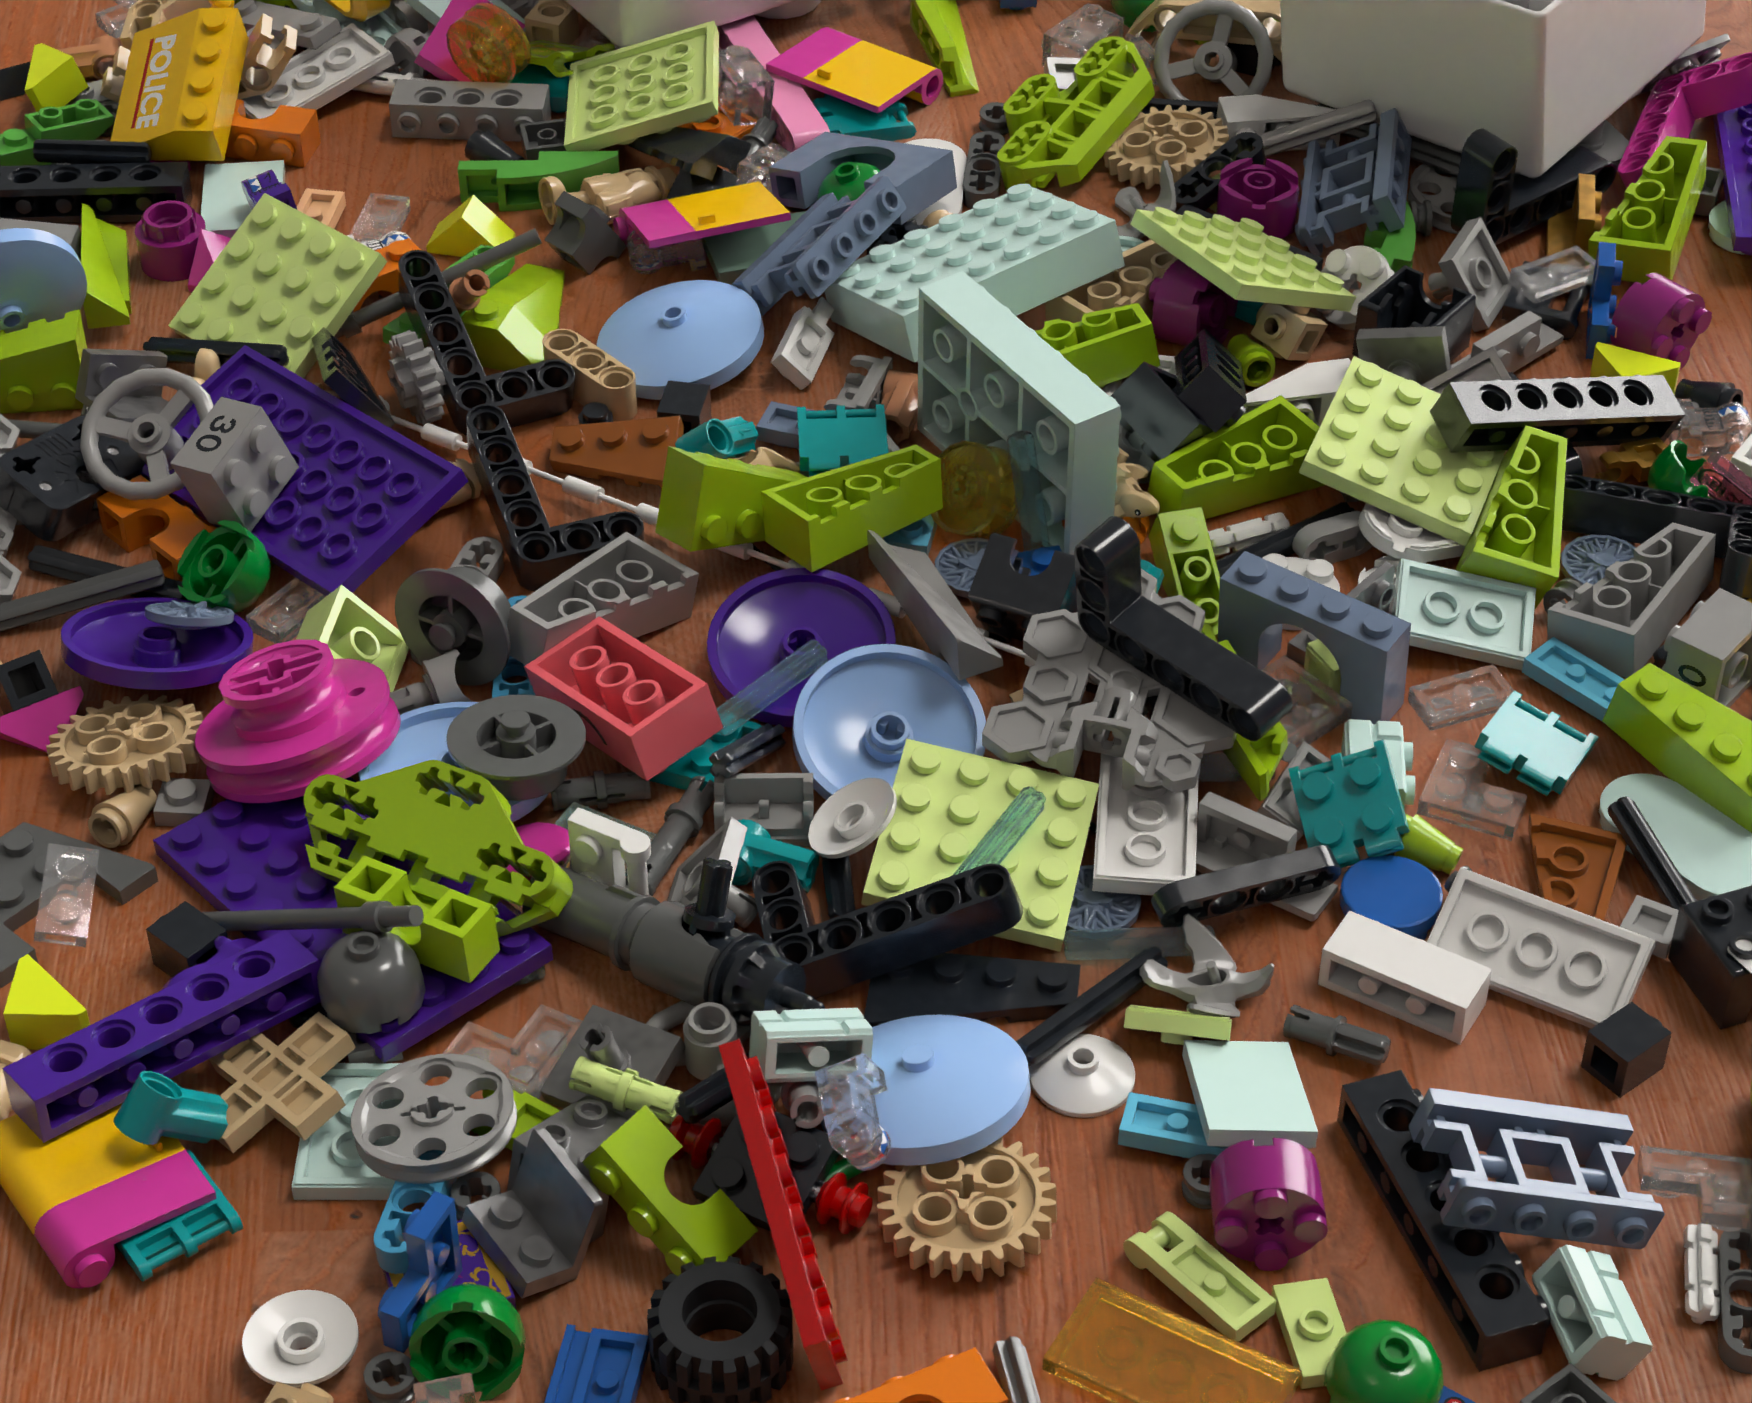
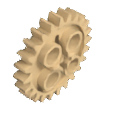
M1166 105L1164 111H1158L1155 107H1151L1148 114L1140 112L1105 152L1104 164L1105 167H1109L1110 175L1118 174L1120 182L1130 179L1131 186L1133 187L1141 182H1145L1146 189H1150L1154 184H1160L1162 162L1168 160L1175 183L1229 140L1228 127L1223 126L1221 118L1214 119L1213 112L1201 115V108L1199 107L1190 112L1186 110V105H1182L1178 110H1172L1171 105Z
M144 694L138 701L131 702L129 696H124L120 704L114 705L111 701L106 700L103 704L104 708L98 710L93 707H86L87 715L69 716L71 724H59L57 726L58 733L50 735V744L46 745L53 777L58 776L59 784L70 783L71 790L73 791L86 786L87 794H92L100 788H105L106 795H111L117 788L124 787L126 793H131L134 786L139 784L147 789L152 788V781L155 779L169 782L171 781L169 773L187 772L185 764L199 762L198 751L195 746V736L203 721L201 711H195L194 704L184 706L181 698L168 703L167 696L162 695L154 701H149L148 694Z
M1003 1136L981 1150L950 1161L927 1165H895L896 1171H884V1186L877 1189L878 1224L882 1226L884 1242H893L894 1255L898 1258L909 1254L910 1268L913 1270L921 1267L926 1262L929 1263L930 1277L932 1278L937 1277L944 1268L950 1269L953 1282L960 1280L963 1271H971L975 1280L980 1282L983 1278V1270L991 1268L999 1277L1004 1276V1263L1007 1261L1020 1268L1024 1267V1251L1039 1255L1041 1253L1040 1239L1050 1240L1052 1237L1051 1223L1057 1222L1056 1184L1050 1183L1049 1167H1039V1155L1037 1153L1023 1156V1146L1020 1141L1008 1148L1003 1147Z

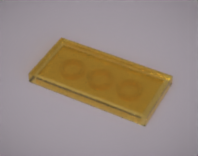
M1097 1277L1044 1355L1042 1368L1046 1372L1113 1403H1289L1300 1385L1302 1370Z

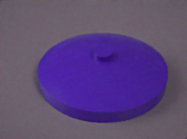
M790 568L767 573L745 583L721 604L711 621L708 631V663L717 688L734 707L761 722L772 725L781 724L783 727L792 728L799 695L810 677L822 665L837 655L858 647L874 644H896V637L892 618L884 603L862 583L830 570L818 569L810 572L806 568Z
M159 597L123 599L89 607L69 618L61 629V655L64 662L74 671L102 683L147 690L184 689L221 681L223 675L235 663L253 653V631L249 624L236 614H234V621L228 625L202 630L177 629L148 620L144 616L145 607L155 603L171 602L172 600L190 602L189 600Z

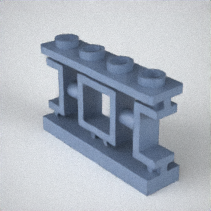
M1396 108L1381 113L1380 127L1377 122L1369 126V136L1340 147L1332 139L1326 141V148L1321 149L1317 140L1308 142L1307 157L1303 160L1305 173L1304 179L1301 180L1302 196L1301 201L1298 202L1299 220L1295 224V232L1301 246H1307L1311 254L1321 256L1323 244L1326 248L1333 246L1336 233L1363 223L1367 224L1370 231L1377 230L1379 222L1382 221L1388 232L1404 227L1412 138Z
M887 175L879 177L864 193L853 201L850 200L848 195L842 197L839 201L833 192L823 195L731 285L742 289L754 299L759 307L761 316L791 290L796 297L801 296L806 291L811 299L817 298L906 210V204Z
M1429 1088L1408 1126L1413 1142L1421 1143L1423 1151L1449 1154L1453 1169H1449L1437 1190L1439 1200L1446 1201L1440 1212L1444 1225L1643 1249L1665 1215L1662 1205L1655 1203L1652 1195L1627 1192L1622 1180V1176L1636 1155L1633 1146L1626 1145L1634 1131L1628 1115ZM1478 1151H1484L1487 1155L1479 1154ZM1521 1164L1548 1167L1554 1182L1527 1179ZM1579 1164L1585 1165L1586 1168L1580 1167ZM1488 1178H1495L1496 1182L1488 1181ZM1589 1191H1595L1596 1195L1590 1194Z

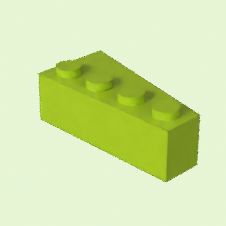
M913 445L761 491L765 542L810 572H814L867 546L868 530L874 531L883 538L943 509L941 459L920 446Z
M668 446L655 533L690 552L765 541L761 491L807 477L796 471L760 464L752 465L741 460L731 458L727 460L706 453H691L680 448Z

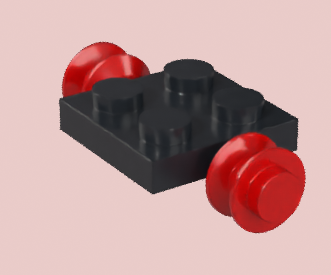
M776 1111L774 1114L790 1158L788 1162L792 1175L795 1177L804 1207L802 1209L804 1217L813 1202L816 1203L815 1208L819 1224L825 1225L834 1217L839 1220V1231L844 1235L851 1232L854 1227L861 1228L867 1221L873 1204L872 1197L868 1196V1184L859 1182L853 1189L846 1187L847 1177L842 1172L835 1174L824 1182L843 1149L840 1138L814 1127L807 1129L798 1127L795 1124V1119L792 1120L791 1117ZM738 1113L735 1114L724 1135L722 1133L721 1121L717 1118L710 1119L705 1125L700 1123L701 1120L695 1124H688L681 1115H678L670 1125L669 1131L683 1147L671 1158L680 1160L688 1153L691 1155V1165L694 1169L699 1170L705 1166L692 1188L696 1199L704 1202L721 1188L752 1224L771 1232Z

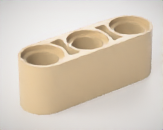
M555 329L544 335L542 339L544 361L551 359L563 360L574 369V399L583 406L593 402L605 404L613 414V422L631 420L636 416L635 373L629 367L570 329Z

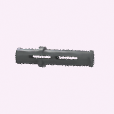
M704 776L693 777L680 800L669 806L665 812V822L651 842V856L647 860L650 896L654 895L655 889L688 839L697 836L703 825V816L715 801L714 782L712 780L708 781L702 792L699 790L705 781ZM628 876L626 877V885H627V886H628Z

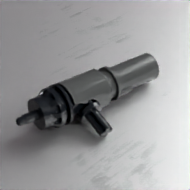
M705 858L703 860L697 902L686 906L676 901H663L660 903L650 895H641L617 884L609 886L559 865L572 880L573 893L571 899L563 907L558 917L536 924V926L610 957L612 964L623 971H631L633 977L640 983L693 1006L706 1002L719 1003L729 1010L736 1024L741 1026L751 1025L753 1011L775 1010L777 1014H781L783 1010L825 1009L822 1002L815 1000L813 996L805 993L806 975L803 967L786 959L781 948L776 944L764 940L756 933H744L734 928L736 914L726 908L733 871L730 861ZM531 877L529 882L533 884L534 881L538 880H535L533 877ZM522 905L523 913L532 909L528 906Z

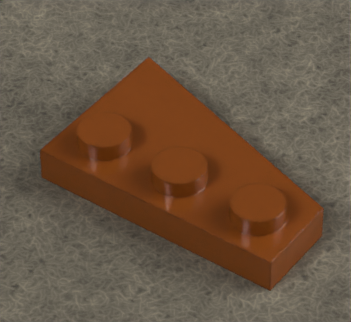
M680 416L557 426L554 427L549 461L553 471L598 480L605 476L624 479L626 485L641 487L643 483L658 485L662 491L668 446L675 447L677 439L684 433V425Z
M1530 813L1528 832L1539 897L1606 921L1627 843L1622 835L1616 832Z

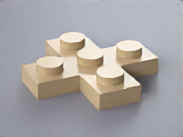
M317 1012L278 1046L259 1033L210 1058L209 1060L216 1072L233 1084L220 1095L228 1105L226 1112L228 1126L220 1140L217 1141L234 1153L274 1118L304 1141L346 1105L338 1091L322 1080L321 1077L356 1048L349 1034L320 1012Z

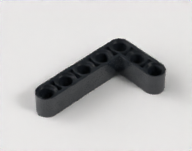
M1477 129L1467 138L1462 149L1451 215V227L1459 233L1467 221L1481 217L1495 245L1572 208L1579 173L1595 175V191L1602 192L1603 194L1615 180L1617 168L1615 164L1588 148L1579 146L1570 150L1537 178L1521 174L1515 176L1518 159L1517 149L1486 129Z
M411 250L400 258L398 263L399 296L418 339H422L424 348L431 347L440 369L443 370L446 385H443L444 396L442 397L454 426L460 433L467 436V413L473 407L481 404H491L502 409L510 428L559 416L569 411L573 404L575 372L570 364L563 360L551 359L486 376L435 258L430 253L422 250Z
M481 404L468 411L466 416L468 454L517 581L523 588L535 592L625 532L644 542V524L642 519L628 511L614 512L550 527L503 410L495 405Z
M1565 474L1562 530L1587 535H1609L1638 544L1644 543L1672 522L1716 534L1714 557L1722 558L1719 587L1738 597L1752 598V505Z
M1110 516L1075 546L1074 562L1078 620L1084 632L1092 640L1250 741L1261 739L1292 710V698L1280 682L1142 596L1140 542L1134 529L1125 520L1117 516Z
M786 861L769 862L757 870L752 879V888L764 940L779 946L786 959L798 963L804 968L806 975L805 993L813 996L814 999L1007 931L1014 927L1023 915V905L1009 872L1002 865L993 863L975 867L818 924L815 923L811 903L791 864Z

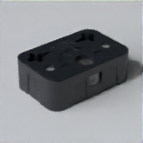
M78 416L0 457V507L8 511L25 525L29 531L42 540H60L76 529L100 518L96 498L109 491L104 490L88 473L81 453L80 439L82 422L85 416ZM99 435L98 448L103 463L116 476L129 481L142 475L145 462L128 443Z

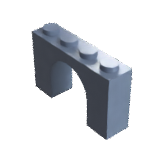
M830 132L822 133L768 167L772 194L783 206L806 209L817 201L816 197L822 180L840 164L845 162H861L874 165L881 171L864 181L865 191L879 177L887 175L906 204V210L893 222L900 225L957 188L953 150Z
M1244 551L1222 575L1219 589L1218 642L1228 640L1239 657L1262 671L1281 649L1282 624L1297 626L1317 637L1330 650L1337 661L1341 674L1338 714L1354 720H1371L1372 724H1376L1377 721H1390L1404 704L1411 631L1410 622L1247 551Z

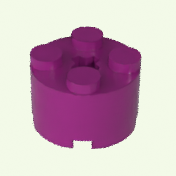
M1253 158L1236 160L1225 166L1220 174L1216 214L1225 216L1235 222H1240L1241 218L1254 220L1264 226L1262 232L1266 235L1282 239L1295 231L1299 196L1298 175L1290 166L1277 160L1266 159V165L1253 164Z
M1179 259L1169 266L1162 278L1156 277L1149 289V299L1154 302L1152 325L1155 338L1186 346L1203 328H1206L1221 344L1224 342L1230 330L1223 327L1227 316L1235 317L1238 300L1232 298Z
M1650 273L1646 275L1651 278L1643 285L1635 282L1620 300L1611 323L1618 327L1617 336L1615 338L1611 335V342L1613 346L1680 362L1681 370L1688 362L1690 349L1698 335L1702 334L1710 325L1712 313L1705 309L1704 299L1697 293L1659 273Z
M1272 1138L1273 1145L1256 1147L1254 1139L1236 1143L1221 1152L1214 1159L1210 1168L1209 1193L1216 1243L1235 1257L1255 1262V1265L1264 1271H1274L1285 1267L1288 1259L1310 1250L1319 1241L1324 1239L1328 1232L1321 1179L1316 1159L1303 1145L1283 1138Z

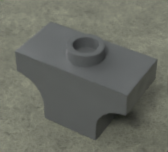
M565 191L562 192L554 203L557 208V219L552 230L544 240L566 262L590 275L600 261L609 256H614L618 259L627 247L607 224L610 221L609 216L596 206L588 205Z

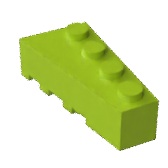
M1672 136L1665 137L1642 168L1641 177L1636 183L1632 182L1624 192L1623 201L1617 209L1612 208L1605 217V225L1600 232L1595 231L1588 240L1589 276L1593 277L1599 242L1616 243V260L1623 261L1622 281L1646 283L1651 279L1646 276L1650 273H1659L1673 280L1706 178V140Z
M1139 303L1084 313L1081 318L1082 321L1076 323L1061 320L1060 318L1044 321L1045 327L1035 331L1038 336L1052 348L1059 351L1080 372L1086 374L1100 389L1109 383L1129 377L1143 362L1156 367L1161 366L1153 325Z
M80 309L65 313L64 318L47 322L44 318L29 322L28 328L7 334L4 329L0 330V414L83 408V403L75 399L82 351L87 349Z
M1280 395L1244 414L1231 427L1227 428L1224 425L1216 433L1213 431L1155 462L1147 492L1159 502V513L1202 507L1204 518L1208 519L1324 486L1325 484L1299 473L1320 427Z
M1527 425L1523 428L1502 459L1472 535L1456 568L1457 571L1536 588L1535 609L1542 601L1546 592L1559 579L1567 438Z
M1651 663L1620 682L1602 721L1666 777L1679 783L1752 833V721Z

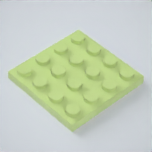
M713 20L570 63V71L573 70L574 75L569 76L564 146L566 151H599L602 148L616 144L626 145L634 142L637 138L653 133H667L674 127L690 122L701 123L714 115H718L719 31L715 21Z
M264 193L168 326L186 339L283 345L287 348V356L289 357V363L283 367L305 378L317 361L312 338L323 327L335 336L388 261L379 252Z
M1156 207L1154 211L1136 209L1130 225L1235 300L1350 312L1356 299L1354 294L1343 288V280L1332 274L1317 270V263L1314 260L1300 254H1294L1289 250V243L1280 238L1266 235L1262 232L1264 226L1254 220L1241 218L1240 222H1235L1218 214H1214L1211 219L1192 211H1184L1183 215H1179L1168 209Z
M1354 356L1302 463L1299 473L1466 546L1506 450L1451 453L1430 413V410L1441 394L1423 387L1415 381L1407 380L1384 370L1374 363L1366 362Z
M906 738L893 784L897 797L896 810L888 826L879 835L861 904L869 906L981 865L990 863L1000 864L1007 869L1023 905V915L1014 927L993 936L1061 952L1099 784Z

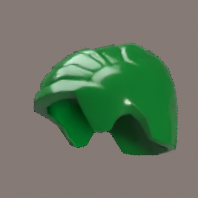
M1674 440L1652 463L1647 480L1649 488L1713 498L1708 494L1709 492L1719 500L1718 491L1714 492L1705 484L1708 482V485L1711 486L1710 471L1701 474L1702 485L1698 481L1699 472L1703 469H1709V462L1704 458L1689 460L1687 458L1688 446L1682 441Z

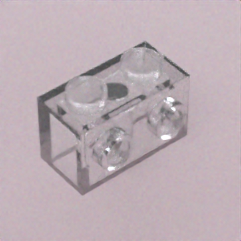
M1087 3L1043 33L1041 42L1043 49L1042 66L1047 57L1082 58L1096 42L1103 38L1111 36L1123 38L1124 17L1104 10L1099 5Z
M732 45L728 46L725 50H719V107L734 126L754 125L761 117H767L771 120L774 79L749 48Z

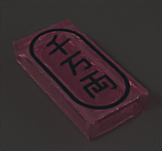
M1717 451L1710 455L1689 480L1696 486H1707L1710 498L1752 505V479Z

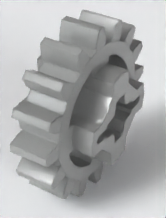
M409 330L391 336L389 345L392 351H389L391 359L388 360L390 370L387 373L401 407L404 409L409 408L411 415L416 417L418 424L422 423V425H425L426 423L442 419V415L445 414L442 407L444 405L442 398L444 396L443 385H446L443 370L440 369L435 359L431 347L424 348L422 339H418L415 331L411 332Z

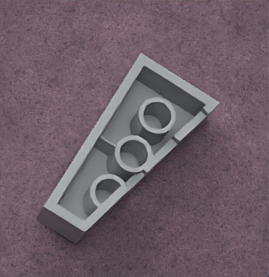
M1672 522L1635 548L1633 558L1624 562L1616 561L1606 568L1605 577L1594 585L1586 582L1574 591V599L1566 604L1557 602L1548 609L1547 641L1555 637L1616 675L1628 678L1644 667L1653 653L1667 638L1671 629L1678 624L1713 580L1716 534Z
M625 532L510 607L507 627L510 637V656L527 665L598 616L634 638L690 618L699 573Z

